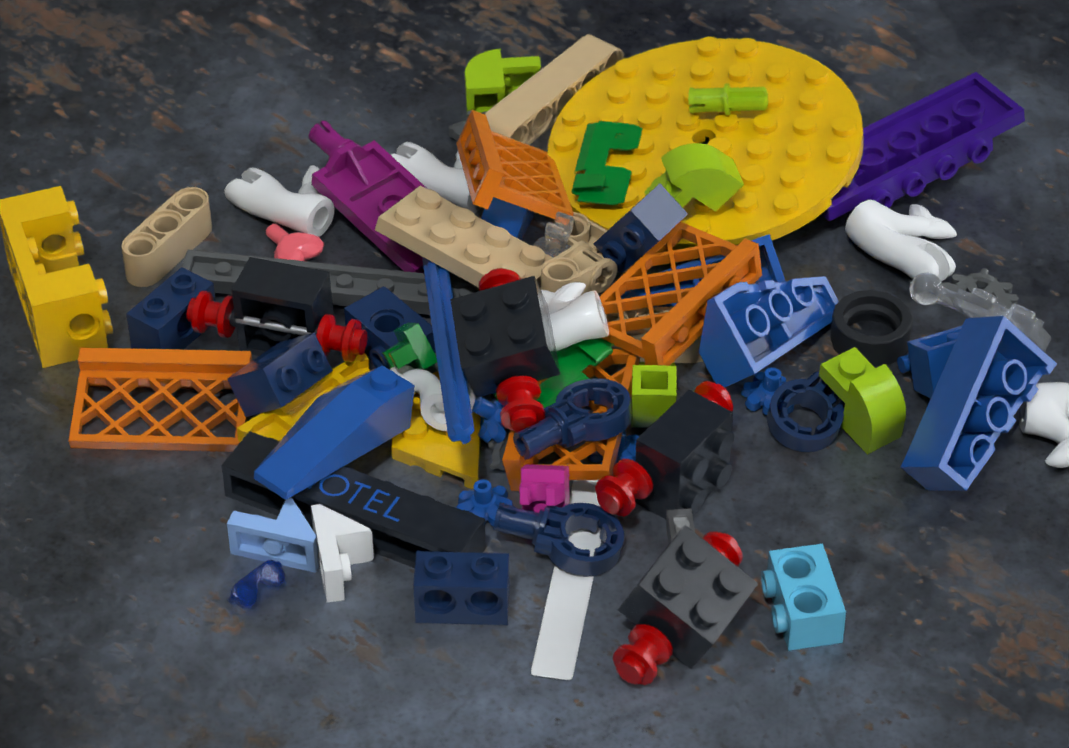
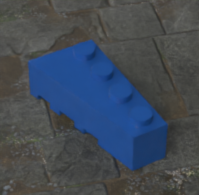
M1005 316L966 318L900 468L928 491H966L994 453V442L1001 433L1009 432L1016 422L1014 415L1023 402H1030L1039 390L1036 386L1037 382L1043 375H1049L1057 363Z

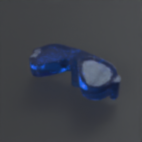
M267 560L232 587L228 602L230 604L235 602L242 608H250L257 601L258 582L275 587L284 583L285 573L282 569V564L279 561Z

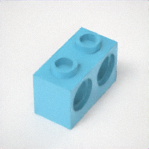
M823 543L769 551L767 570L761 571V587L764 597L772 598L774 605H772L771 613L774 630L776 633H783L788 651L843 643L846 610Z

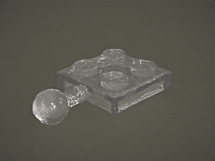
M929 272L918 274L910 283V295L920 305L930 306L938 302L960 312L966 318L1005 316L1044 352L1052 338L1042 327L1044 322L1035 317V312L1015 303H1012L1010 309L996 301V296L982 289L974 287L972 293L958 288L957 292L943 288L939 277Z

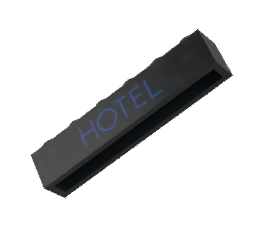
M251 431L246 434L222 464L225 496L276 516L279 515L286 500L254 479V471L279 441ZM343 466L291 497L312 529L311 505L321 504L368 527L372 532L373 553L415 568L416 551L483 553L486 549L485 518L479 517L470 511L460 510L436 501L429 496L420 495L401 488L389 481H382L358 472L348 466Z

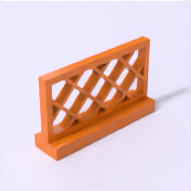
M471 110L456 146L472 203L488 209L493 197L569 224L574 213L556 163L548 155V152L492 132L487 116Z
M679 222L599 296L605 314L619 313L620 319L608 322L609 336L602 339L644 358L645 365L670 366L702 335L707 301L735 283L747 282L748 284H754L762 276L759 244L745 238L741 243L735 245L683 222ZM682 238L697 244L695 247L678 250L672 249ZM726 256L719 263L706 265L705 257ZM700 258L701 266L676 270L675 262ZM671 265V271L647 275V271L653 266ZM703 278L695 287L680 289L679 282ZM670 283L675 285V290L650 294L649 287ZM645 288L646 295L626 299L620 298L628 290ZM677 303L669 312L654 314V306ZM648 308L649 315L624 319V311ZM651 328L641 338V341L626 333L628 331Z
M80 347L78 356L80 372L68 440L70 448L233 452L240 443L238 441L237 427L246 423L248 417H245L237 398L225 406L214 395L222 389L232 390L227 378L253 361L251 351ZM89 387H109L113 390L97 403L87 395ZM135 388H152L155 391L154 394L140 404L128 394ZM180 388L195 389L198 392L197 395L183 405L171 395ZM122 399L131 410L114 421L105 410ZM165 400L175 411L158 422L147 411ZM208 401L218 412L201 423L190 412ZM96 416L108 426L98 434H81L82 426ZM139 417L151 427L141 435H129L124 430L126 426ZM182 418L194 428L185 436H172L167 431L168 428ZM225 419L236 427L235 437H216L210 430Z
M612 349L613 353L597 366L589 365L581 371L589 378L595 375L600 379H608L620 383L628 390L631 400L633 365H639L641 357L624 349ZM612 364H626V367L611 376L604 371V369ZM546 379L539 380V384L544 382ZM594 400L589 401L588 406L594 411L593 413L601 414L609 409L606 405L594 404ZM510 430L502 458L510 490L519 491L521 468L525 464L569 466V480H600L603 476H612L623 432L605 440L586 441L585 444L572 452L556 444L529 459H525L524 455L521 456L514 445L513 435L516 432ZM553 451L561 457L552 464H538L540 459ZM596 451L603 456L602 464H582L580 462Z

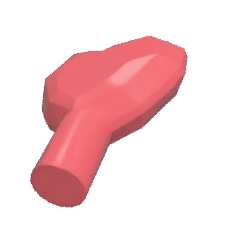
M276 223L271 224L266 230L267 237L277 244L274 258L308 261L319 256L323 251L324 242L316 235L300 232L289 234Z

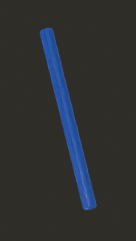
M422 257L447 433L452 442L460 440L463 444L471 441L470 434L475 430L467 380L460 364L450 300L453 299L450 274L448 270Z

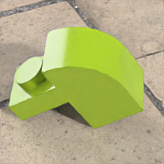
M500 49L483 52L471 59L465 68L466 113L470 110L482 113L494 107L541 70L540 56L501 58Z
M692 143L674 148L661 157L666 171L656 178L644 193L646 196L661 183L682 208L692 198H695L716 212L744 183L732 158L713 146Z
M856 347L821 364L819 376L845 403L841 427L867 455L901 438L906 419L905 400L895 376L885 364L875 368Z
M642 361L639 362V365H633L631 428H649L676 402L675 362L670 366L645 365V362Z

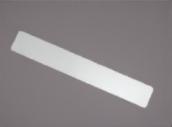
M574 480L570 494V504L590 503L600 506L595 491V485L599 480ZM598 528L595 533L587 529L572 531L568 540L577 548L590 550V556H593L595 549L601 545L599 537L601 529ZM556 565L554 566L531 668L533 676L571 680L573 678L594 576H578L568 573Z

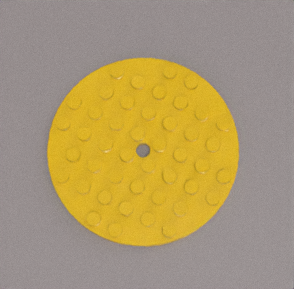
M704 37L700 40L662 46L630 58L621 59L615 65L587 82L572 96L558 115L551 130L548 142V155L556 163L573 212L580 213L590 221L609 230L645 197L644 191L650 187L656 178L666 171L661 159L662 156L682 145L705 142L706 137H709L707 145L715 147L734 160L744 185L716 212L697 199L692 198L683 207L688 215L680 222L738 245L745 238L751 241L770 234L772 241L801 228L826 211L832 205V198L842 187H848L852 182L862 158L864 137L862 116L854 95L841 78L819 61L787 47L756 41L752 38L717 39L715 37ZM725 84H730L731 88L765 87L768 92V107L766 110L731 111L730 115H725L724 112L690 113L689 106L691 105L688 104L689 88H724ZM607 121L635 124L643 128L638 148L632 150L610 149L605 166L623 167L632 171L624 203L607 205L578 202L579 195L571 192L575 175L585 174L586 171L582 170L574 173L587 124ZM682 238L672 249L678 250L695 247L697 244Z

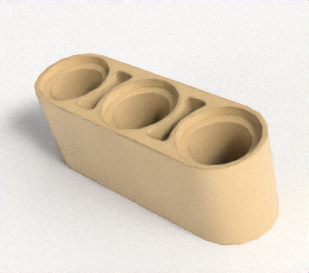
M187 187L177 191L123 240L122 254L125 275L130 284L137 287H148L156 284L185 258L187 250H193L209 236L212 231L209 196L206 191L197 187Z

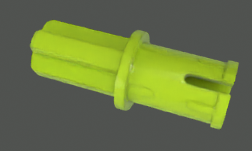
M725 84L724 88H689L688 104L691 105L689 106L690 113L724 112L725 115H730L731 111L766 110L768 107V92L765 87L731 88L730 84Z

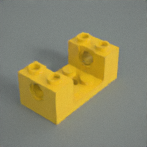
M61 186L0 199V226L6 259L42 368L78 360L80 347L108 348L106 335L113 334L108 310H102L101 306L108 303L104 281L102 278L95 280L90 264L79 266L77 256L84 255V249L79 231L73 232V225L79 224L78 212L74 200L66 201Z

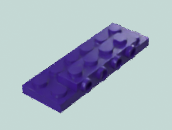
M974 72L864 127L863 154L859 168L849 186L842 187L832 198V205L821 215L828 221H831L855 209L856 206L867 200L877 201L890 208L893 201L906 194L911 197L919 195L924 190L926 184L938 178L942 180L952 178L957 173L959 167L971 161L974 163L985 161L993 150L994 137L1025 122L1024 109L978 72Z

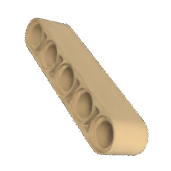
M588 34L583 36L485 113L491 131L530 145L554 125L563 107L578 90L598 74L623 59V51L595 36Z

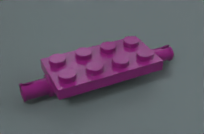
M321 121L320 125L318 123L315 124L309 132V140L329 156V161L324 168L312 174L311 185L323 196L328 197L333 202L334 207L403 271L424 273L421 255L375 231V227L380 215L419 186L426 187L375 140L360 146L351 139H344L327 121Z

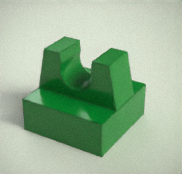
M406 323L395 329L394 333L399 343L382 352L390 368L396 367V369H399L411 363L413 368L425 370L437 363V357L419 323Z

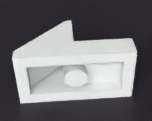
M321 504L311 505L313 531L317 539L318 561L326 602L345 600L343 581L352 580L350 564L370 562L374 559L372 532L368 527Z

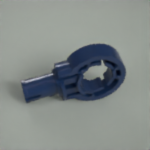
M818 371L814 372L807 379H794L782 384L774 392L767 412V423L772 435L781 444L795 451L815 452L828 447L836 439L843 421L845 403L823 380L819 382L820 376ZM784 401L779 416L777 406ZM801 404V407L810 408L820 416L822 424L816 427L814 435H811L812 428L801 427L788 416L787 408L789 406Z
M593 378L574 382L560 391L556 397V403L544 408L545 418L529 428L527 427L516 432L513 435V441L518 453L521 456L524 455L525 459H529L556 444L567 448L569 446L573 447L582 441H600L612 438L623 432L632 420L630 394L623 385L608 379ZM590 400H594V404L606 405L609 409L600 414L589 413V410L581 408L588 406Z
M500 502L493 526V531L532 540V545H535L534 552L548 555L551 561L560 569L578 576H596L612 569L619 560L624 541V530L619 520L613 514L606 512L602 507L590 503H572L562 508L546 506L545 510L540 509L538 513ZM600 528L599 537L604 544L601 547H597L594 555L590 556V550L575 547L568 540V537L572 531L587 529L595 533Z

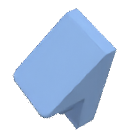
M291 497L285 501L276 520L256 514L232 512L227 522L230 554L314 573L317 572L319 561L316 534Z

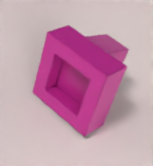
M525 464L521 468V484L519 487L522 509L539 513L540 509L545 510L546 506L562 508L570 504L569 466Z

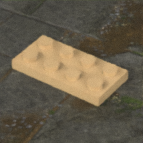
M422 186L416 188L380 215L375 227V231L479 287V281L485 274L497 268L512 270L521 279L535 276L540 287L542 265L546 260L553 258L545 254L539 247L521 241L510 235L506 229L488 223L475 216L471 210L459 207L442 198L436 191Z

